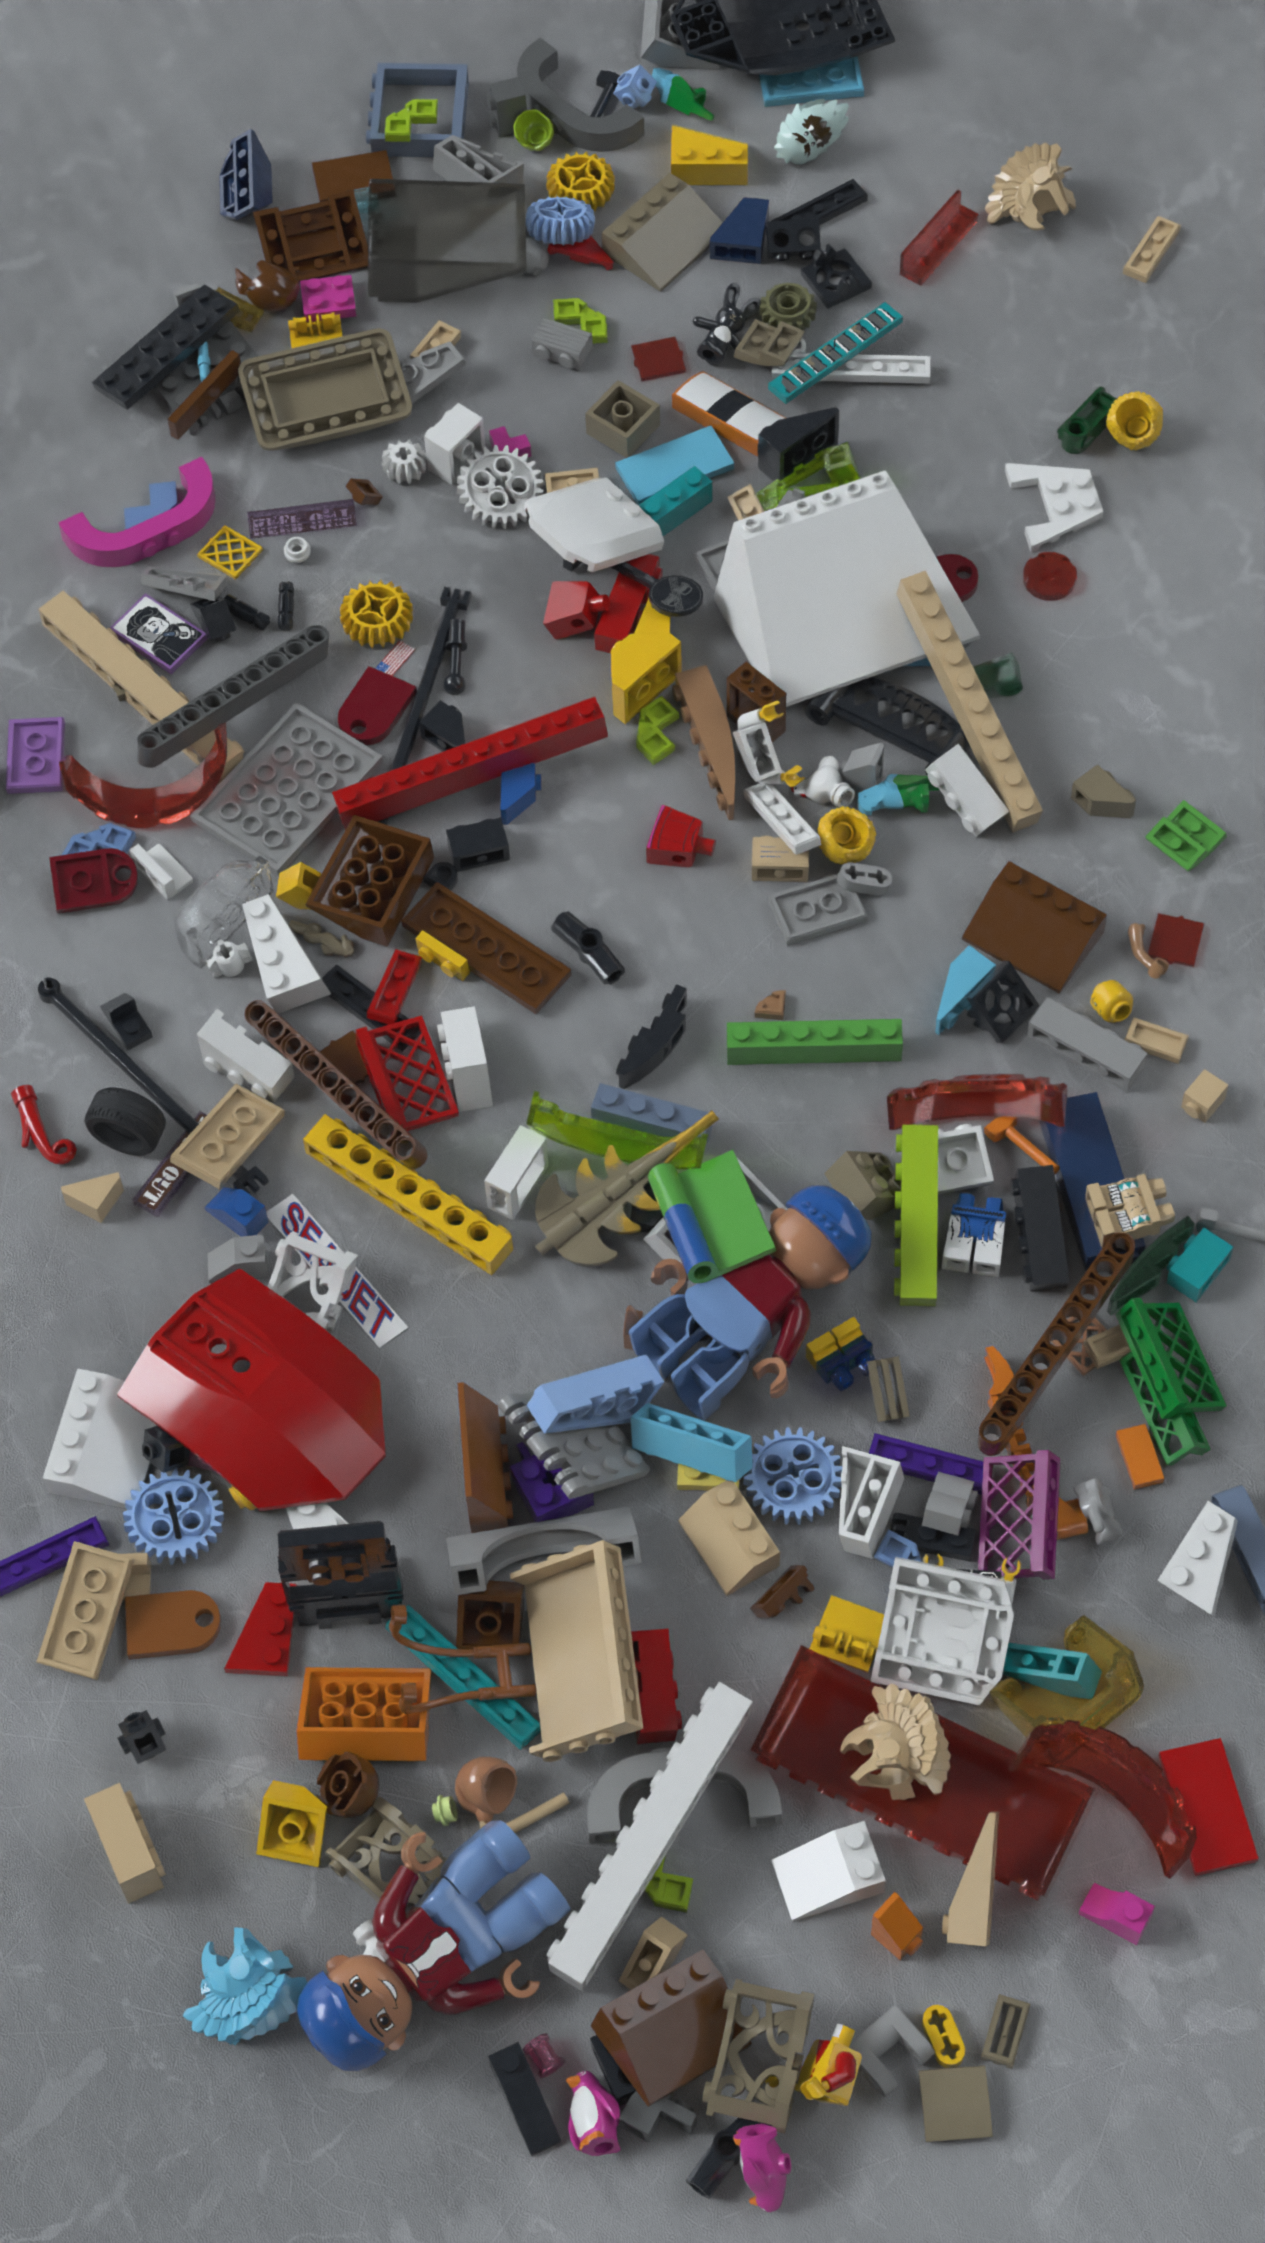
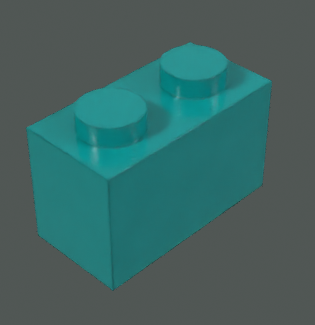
M1203 1227L1197 1236L1192 1234L1184 1245L1185 1251L1180 1257L1175 1255L1166 1268L1169 1271L1167 1284L1197 1303L1231 1260L1234 1247Z

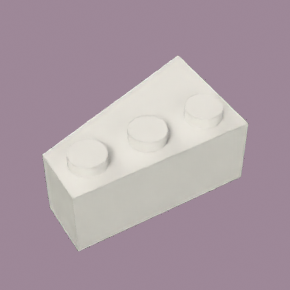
M1207 1501L1157 1581L1215 1617L1238 1520Z

